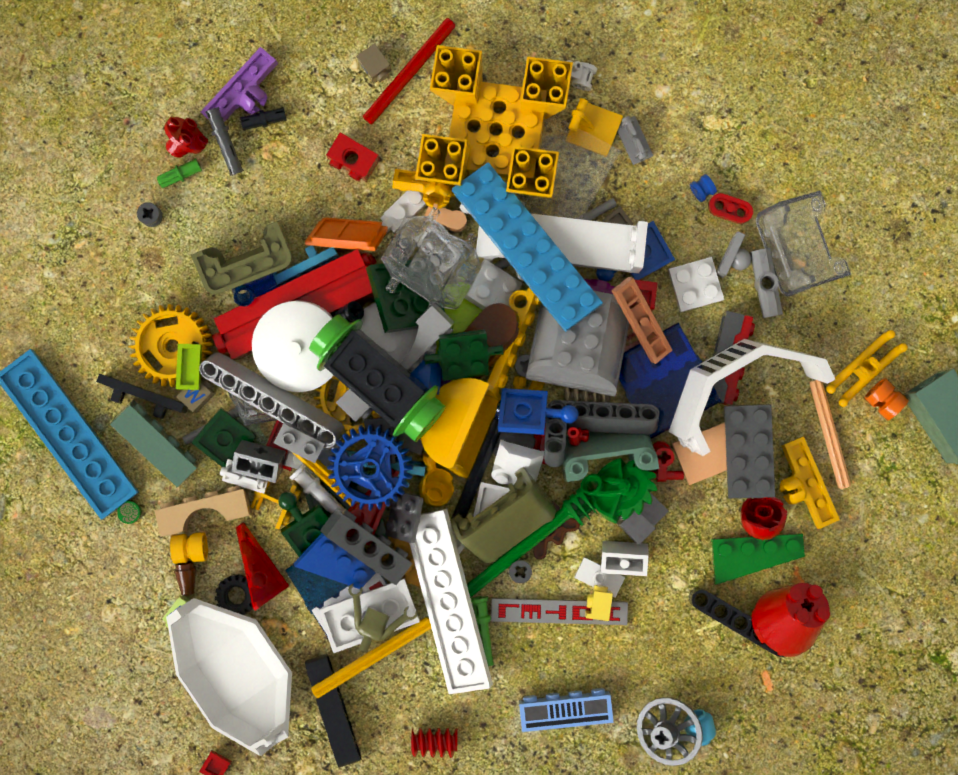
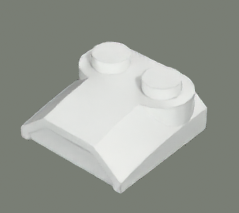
M500 440L491 476L500 484L509 485L512 483L514 485L517 480L514 473L524 467L536 481L543 461L544 451Z

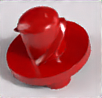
M170 117L164 125L165 133L169 138L165 147L174 157L181 158L187 153H201L208 144V139L197 128V123L191 118Z

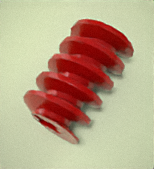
M419 727L417 734H414L412 728L411 752L413 757L417 756L419 750L422 757H426L429 751L432 758L435 757L437 751H439L441 758L444 757L446 751H448L450 758H453L454 753L457 752L458 728H455L453 735H451L449 728H446L444 735H442L440 728H437L435 734L432 733L431 728H428L426 734H423L421 727Z

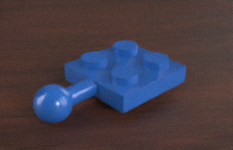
M654 221L648 223L643 268L639 273H630L634 280H640L675 260ZM597 269L596 276L599 280L608 282L617 271Z
M502 388L498 432L544 435L546 417L561 418L565 423H573L578 418V410L572 405H566L562 409L547 408L548 391Z

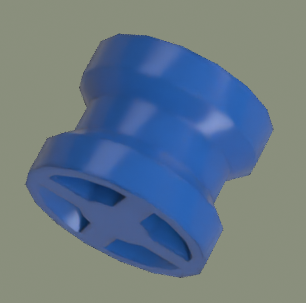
M707 174L702 175L699 181H693L689 184L692 193L699 202L705 201L708 195L717 193L713 181Z

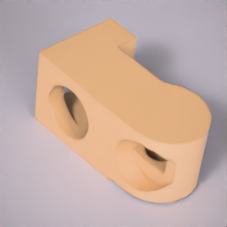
M435 203L433 208L428 206L424 215L426 221L438 226L441 225L443 228L456 233L463 231L467 225L466 216L462 211H451L444 207L437 209L438 204Z

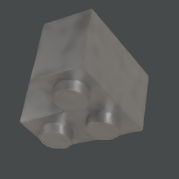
M652 494V504L645 502L640 515L634 511L626 520H623L622 515H620L618 523H616L639 545L656 529L654 526L669 512Z

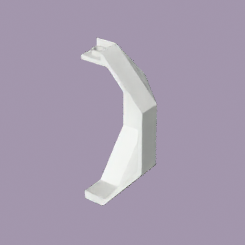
M195 598L168 615L166 618L176 676L210 726L259 756H262L274 745L288 738L292 671L258 621Z

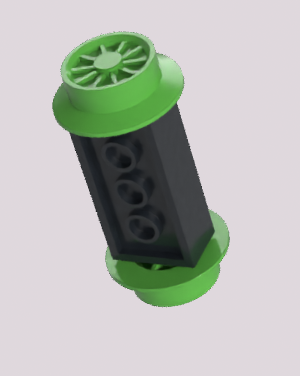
M340 314L332 318L319 331L309 347V350L319 358L317 370L327 369L391 426L396 428L393 432L394 437L405 433L413 441L417 442L434 425L446 409V406L436 398L438 386L435 385L428 389L360 330L363 324L360 319L349 323Z

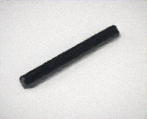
M493 418L451 519L458 514L463 518L467 516L501 432H498L499 419Z

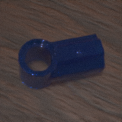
M273 273L233 288L232 294L237 305L248 306L253 302L254 298L278 288ZM242 290H246L245 293H242V294L238 293V292H240V291H242Z

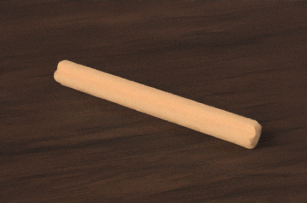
M814 380L810 382V388L837 486L839 489L848 488L851 486L825 388L823 382Z

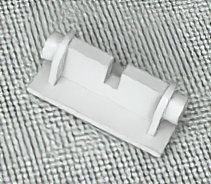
M227 459L226 467H222L220 475L223 476L222 481L265 494L268 481L231 472L233 460Z

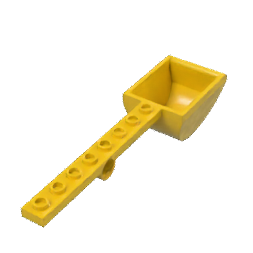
M529 287L527 291L517 290L513 292L509 298L510 307L519 316V333L515 341L496 361L487 383L478 379L462 378L453 380L440 387L439 395H436V398L446 406V409L434 425L421 437L422 445L427 454L435 462L462 478H468L490 423L495 418L500 407L501 395L499 391L505 387L508 381L507 373L509 368L515 365L517 360L516 352L519 346L522 347L525 342V332L527 327L531 326L534 321L536 306L541 304V301ZM521 300H527L525 307L517 308Z

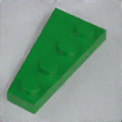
M803 534L778 535L769 540H760L752 536L711 539L715 585L805 557Z

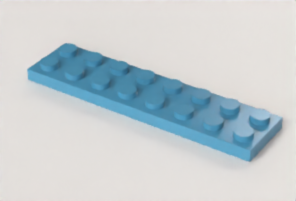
M488 162L465 178L461 186H454L452 192L562 329L567 332L599 308L603 302L516 195L506 192L507 184Z
M29 349L0 371V385L101 520H104L139 493L138 489L33 349Z

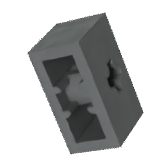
M242 440L234 452L231 472L276 483L283 470L286 451Z

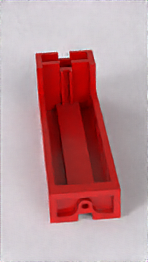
M356 249L214 318L220 335H223L226 343L224 344L231 359L240 360L253 353L252 339L259 320L267 311L281 303L295 300L308 301L319 305L330 314H333L351 301L364 304L375 299L366 271L369 265L377 264L373 254L369 255L366 251Z

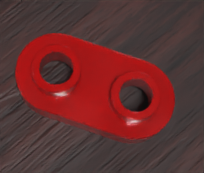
M723 193L715 194L708 203V209L712 215L737 224H744L753 216V208L749 202ZM720 202L723 205V209H717L716 203ZM737 210H742L744 212V216H738Z

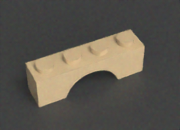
M240 486L226 488L227 493L220 495L218 491L205 493V498L199 500L196 499V496L182 499L183 504L174 505V501L160 504L161 509L154 510L160 537L187 531L192 516L203 508L217 510L227 521L253 515L247 489H240Z

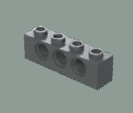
M336 508L320 531L335 544L394 585H397L413 564L407 559L409 554L400 547L392 548L390 546L392 542L380 534L379 537L374 535V529L365 522L361 525L355 521L357 517L348 510L342 512ZM350 529H355L352 536L346 537ZM372 541V545L368 549H364V545ZM389 553L388 559L381 561L383 555Z

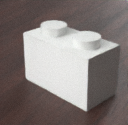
M603 541L601 573L647 576L648 544L641 543L639 545L630 542Z

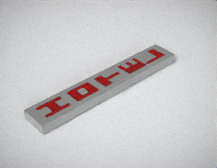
M492 598L491 622L627 625L628 602L612 601L609 621L585 617V610L590 611V608L587 607V600Z

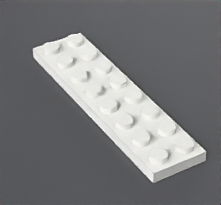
M442 509L423 513L420 515L415 543L409 544L449 694L491 688L493 683L448 510Z

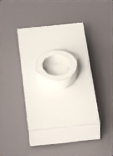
M585 557L574 578L592 587L594 585L608 587V590L613 593L612 597L616 598L625 579L620 574L601 573V565Z

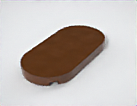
M492 304L486 307L464 332L485 329L488 346L502 345L503 352H505L518 336L520 329L518 328L519 316L515 310L505 304ZM501 355L490 356L488 370ZM482 376L469 377V378H473V379H478V380H479Z

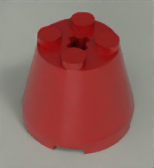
M798 583L772 589L759 598L752 611L753 629L762 644L765 643L771 649L778 652L777 655L785 657L798 656L809 650L816 642L826 621L830 618L829 603L823 594L822 588L816 584Z

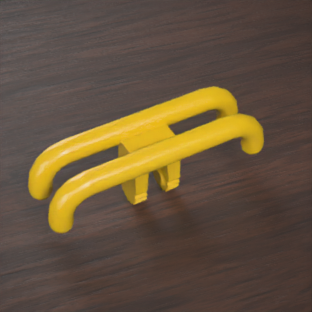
M888 330L879 336L835 377V380L827 385L826 391L829 394H833L836 388L852 373H855L859 378L838 400V404L841 407H846L848 402L900 354L907 351L908 346L905 343H901L888 352L880 361L871 357L886 342L895 337L893 330Z

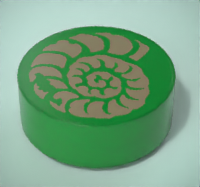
M134 501L125 502L117 510L118 518L125 524L137 522L142 514L141 507Z

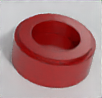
M220 332L212 335L219 353L227 354L228 350L224 344L226 342L223 335H220Z

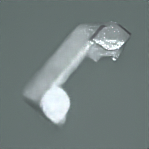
M821 190L780 201L760 211L756 216L758 231L764 247L771 250L775 275L779 280L778 287L784 296H793L851 275L848 264L842 257H831L817 218L825 211V200Z

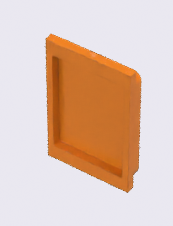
M326 217L318 222L305 240V245L376 251L388 231V226H382V222Z

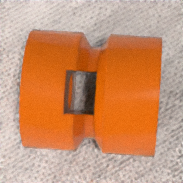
M883 378L869 390L864 399L871 406L879 407L878 412L889 421L902 411L909 400L900 391L895 392V386L887 378Z

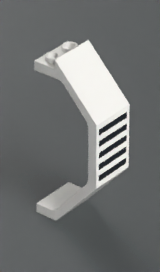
M743 339L690 369L669 433L677 436L680 444L684 448H689L692 452H696L701 456L711 452L700 430L699 422L714 384L763 355L800 361L807 377L827 384L835 380V377L827 359Z

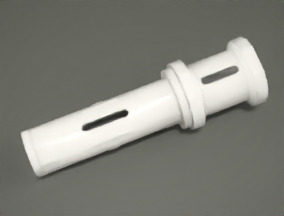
M304 463L289 477L304 489L303 492L305 494H311L331 515L336 508L342 512L346 510L320 484V479L318 477L315 478L306 469Z

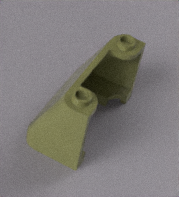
M278 220L266 225L263 232L264 238L260 240L261 247L231 259L225 260L221 251L214 247L191 254L206 291L210 294H220L286 268L291 263L292 256L282 221Z
M524 467L514 473L517 480L514 485L512 483L508 485L510 491L475 517L469 513L466 519L458 514L450 520L457 539L484 563L496 562L500 556L545 523L552 521L555 517L556 507Z

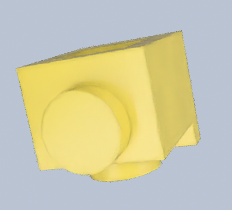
M594 585L592 594H588L587 607L590 608V611L585 610L586 618L609 621L613 593L608 590V587Z

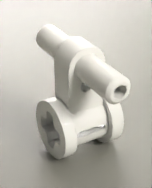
M573 62L572 86L583 91H590L592 88L591 80L593 74L597 72V67L585 62Z

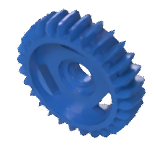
M372 424L368 425L367 431H365L363 425H360L358 433L352 428L350 430L351 436L344 433L342 437L345 442L337 440L336 444L339 448L333 447L331 449V452L336 455L328 457L329 461L334 462V464L327 467L328 470H334V473L330 474L328 478H335L336 480L331 487L339 486L340 489L336 494H345L343 502L351 498V507L356 502H359L360 510L363 509L365 504H368L369 511L372 510L374 504L380 510L382 502L389 507L391 505L390 498L395 502L398 501L396 493L400 495L405 494L401 487L408 488L410 485L405 479H412L413 477L412 474L407 473V471L414 468L413 465L407 464L413 457L405 456L410 450L409 447L402 449L401 446L404 443V439L397 442V436H389V428L384 433L381 432V425L377 427L376 431H373ZM360 439H365L368 445L351 456L345 451L347 448ZM391 454H396L399 459V477H392ZM366 462H372L376 465V472L369 475L364 472L363 466ZM353 481L371 490V495H364L349 486L350 482Z

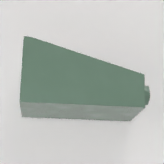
M953 368L937 372L903 395L909 400L908 406L945 462L957 465L958 375Z

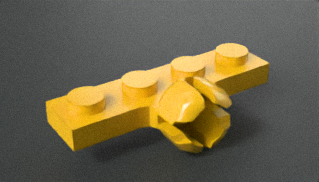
M395 169L392 188L401 191L422 192L423 201L430 208H433L435 203L438 204L437 209H441L449 203L450 197L455 196L452 188L456 185L415 180L416 171Z
M804 436L781 445L792 470V475L780 482L781 492L792 490V492L783 496L785 501L791 505L804 501L817 529L839 521L838 514Z

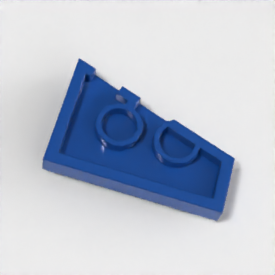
M323 533L294 562V566L349 586L354 583L353 587L357 589L363 588L376 573L366 564L328 539Z

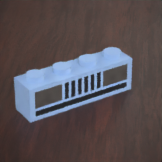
M604 688L592 689L591 693L582 694V691L568 692L569 695L559 696V693L546 694V698L538 699L535 695L524 696L523 700H519L522 732L614 723L611 695Z

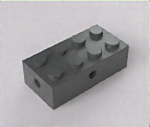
M771 404L724 406L728 499L775 497Z

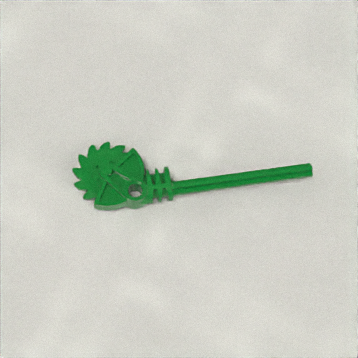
M618 458L605 465L597 475L590 474L586 476L581 482V487L576 490L577 494H571L569 500L565 499L562 501V508L556 512L552 521L545 523L467 584L470 598L570 518H575L582 527L584 525L582 521L584 517L591 520L589 516L591 511L596 515L598 511L603 518L612 523H618L620 515H622L623 520L628 519L634 511L640 515L645 502L652 504L653 499L650 492L658 490L657 486L651 481L656 478V474L639 469L635 466L634 460L625 464L621 458Z

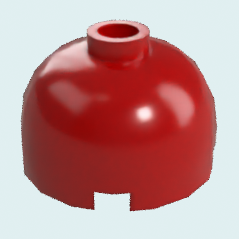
M776 497L747 498L741 508L742 527L750 536L756 539H772L778 536L784 529L787 520V509L785 510L783 502Z

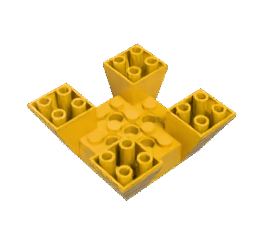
M437 45L430 91L454 106L449 137L422 134L415 180L461 186L465 178L489 162L503 181H508L506 192L552 198L559 152L541 150L544 123L549 117L566 109L573 62L527 57L523 87L483 82L482 51ZM499 107H503L506 109L503 113L500 114L495 112V110ZM473 126L480 127L479 131L474 133L469 130ZM494 129L502 130V133L499 135L491 134ZM516 132L524 133L522 138L513 137ZM492 150L499 152L496 157L488 156V153Z

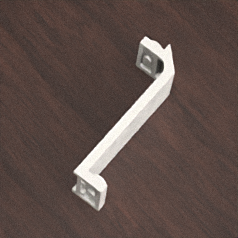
M531 214L573 266L639 273L643 268L648 222L638 221L636 226ZM479 226L475 257L484 258V260L486 259L493 263L494 258H505Z

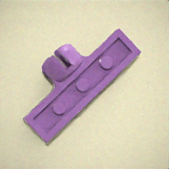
M260 47L201 111L202 115L208 119L205 111L219 107L225 122L239 107L249 114L258 113L260 109L254 102L257 101L263 107L267 102V95L259 85L278 65L276 59Z

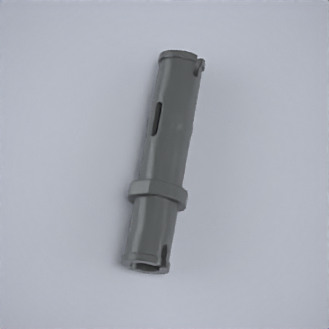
M219 107L205 111L213 129L211 131L212 136L215 135L230 176L244 171L229 136L228 125L225 126Z

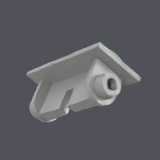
M630 116L623 118L617 132L632 164L635 165L653 157L636 117L630 118Z
M283 423L274 441V444L313 463L316 462L325 445L324 442Z

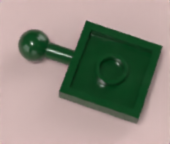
M220 407L191 443L221 467H226L227 459L233 460L234 452L242 440L252 442L256 435Z
M284 492L279 497V506L284 510H289L295 520L280 529V531L298 557H300L322 533L320 530L329 518L319 504L302 514L296 505V496L292 492Z

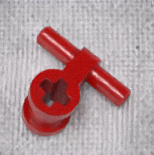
M665 441L655 442L653 447L658 457L659 469L650 471L656 474V478L653 480H656V482L683 480V471H667V466L671 465L674 461V453L669 444Z

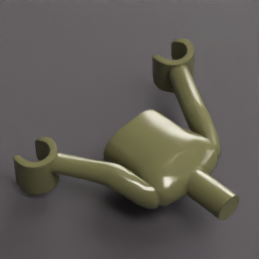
M354 583L349 586L348 591L353 596L355 629L363 636L359 650L363 652H368L372 640H386L406 620H414L418 615L416 610L413 617H408V606L404 609V614L386 628L390 616L368 607L362 619L360 596L363 593V588H360L358 594H353L352 588Z

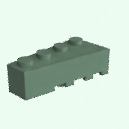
M134 399L112 420L110 425L176 487H179L197 469L196 457L189 451L185 452L180 447V442L174 436H169L163 430L164 427L157 420H153L147 414V411Z

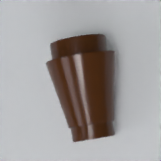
M188 561V563L175 564L174 574L181 595L194 594L196 578L194 562Z

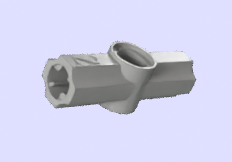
M770 248L751 251L750 255L755 277L754 287L758 292L762 318L782 315L778 291L779 280L775 275ZM763 278L770 280L771 287L769 289L762 286Z

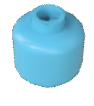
M702 709L693 710L701 723L703 731L701 746L708 745L716 736L713 717ZM687 715L684 722L691 719V717ZM695 725L685 728L687 735L696 737Z

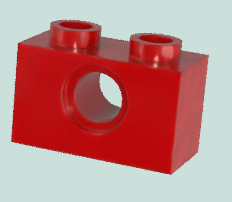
M341 132L326 154L331 166L338 170H341V168L349 172L348 175L358 182L361 179L367 182L380 161L378 154ZM349 155H357L358 160L355 163L349 164L346 162Z

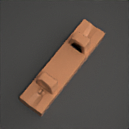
M627 277L611 291L652 363L656 364L669 354L672 348L634 278Z

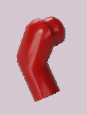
M575 427L568 429V441L571 445L578 446L580 441L587 442L589 440L588 430H581V428Z

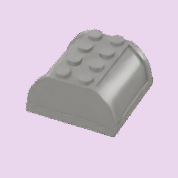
M594 291L603 304L567 332L562 329L541 303L526 379L615 397L629 322L615 296L609 293Z

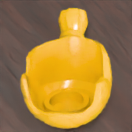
M425 453L423 461L426 465L427 473L419 484V495L426 504L442 507L448 503L453 495V477L446 470L437 468L436 462Z

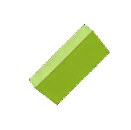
M178 344L177 390H200L201 344Z

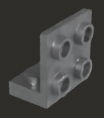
M396 493L398 501L391 500V510L386 524L385 536L415 543L423 498L416 494L405 493L400 495Z

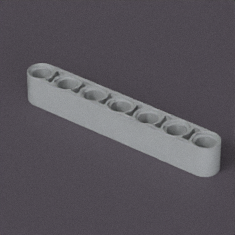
M221 353L212 354L200 364L199 370L205 379L276 420L324 442V447L326 448L333 447L336 441L345 433V428L340 421L288 391L273 385L267 379Z

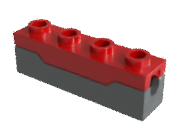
M730 311L724 312L713 356L743 339L748 340L749 336L752 337L755 329V324L752 323L753 317ZM745 367L716 382L711 390L708 401L727 406L737 402L739 396L737 384L738 380L743 378Z

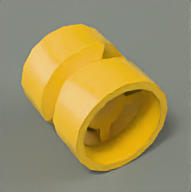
M205 532L192 533L189 537L186 534L172 535L170 539V553L173 564L188 563L189 559L192 562L207 561L208 542Z

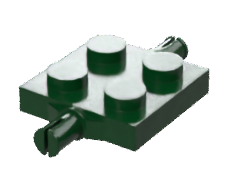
M485 329L439 335L437 354L424 355L425 365L439 363L443 381L489 375L488 362L490 356L503 355V346L489 347Z

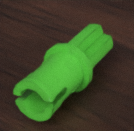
M195 158L183 165H175L174 169L157 176V181L161 188H165L178 181L184 182L185 178L201 172L202 169Z

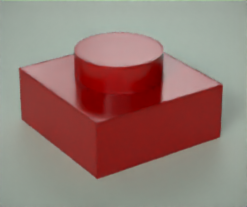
M212 750L199 772L204 775H224L232 761Z

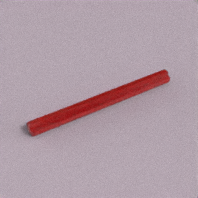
M446 18L365 112L363 118L367 123L372 125L436 51L437 45H441L454 30L455 23L451 19Z

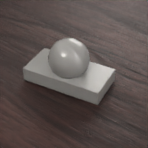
M738 231L733 235L716 270L717 276L725 277L731 266L739 271L749 267L751 255L747 250L740 248L745 234Z

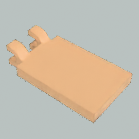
M725 422L701 431L711 451L704 456L692 452L687 447L684 448L679 441L671 443L688 485L727 471Z

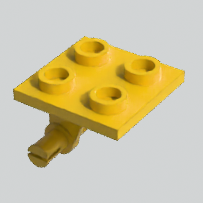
M580 98L576 110L572 111L571 115L573 117L568 126L570 131L565 142L607 158L623 116L588 103L589 101Z
M268 481V483H267L266 491H267L268 486H269V484H270L269 481ZM295 483L292 485L290 492L296 496L298 502L301 490H298L299 484ZM254 491L255 497L250 507H255V509L259 510L263 498L278 503L279 499L268 495L266 491L265 494ZM282 509L275 527L276 529L280 530L283 525L289 524L292 517L289 510Z

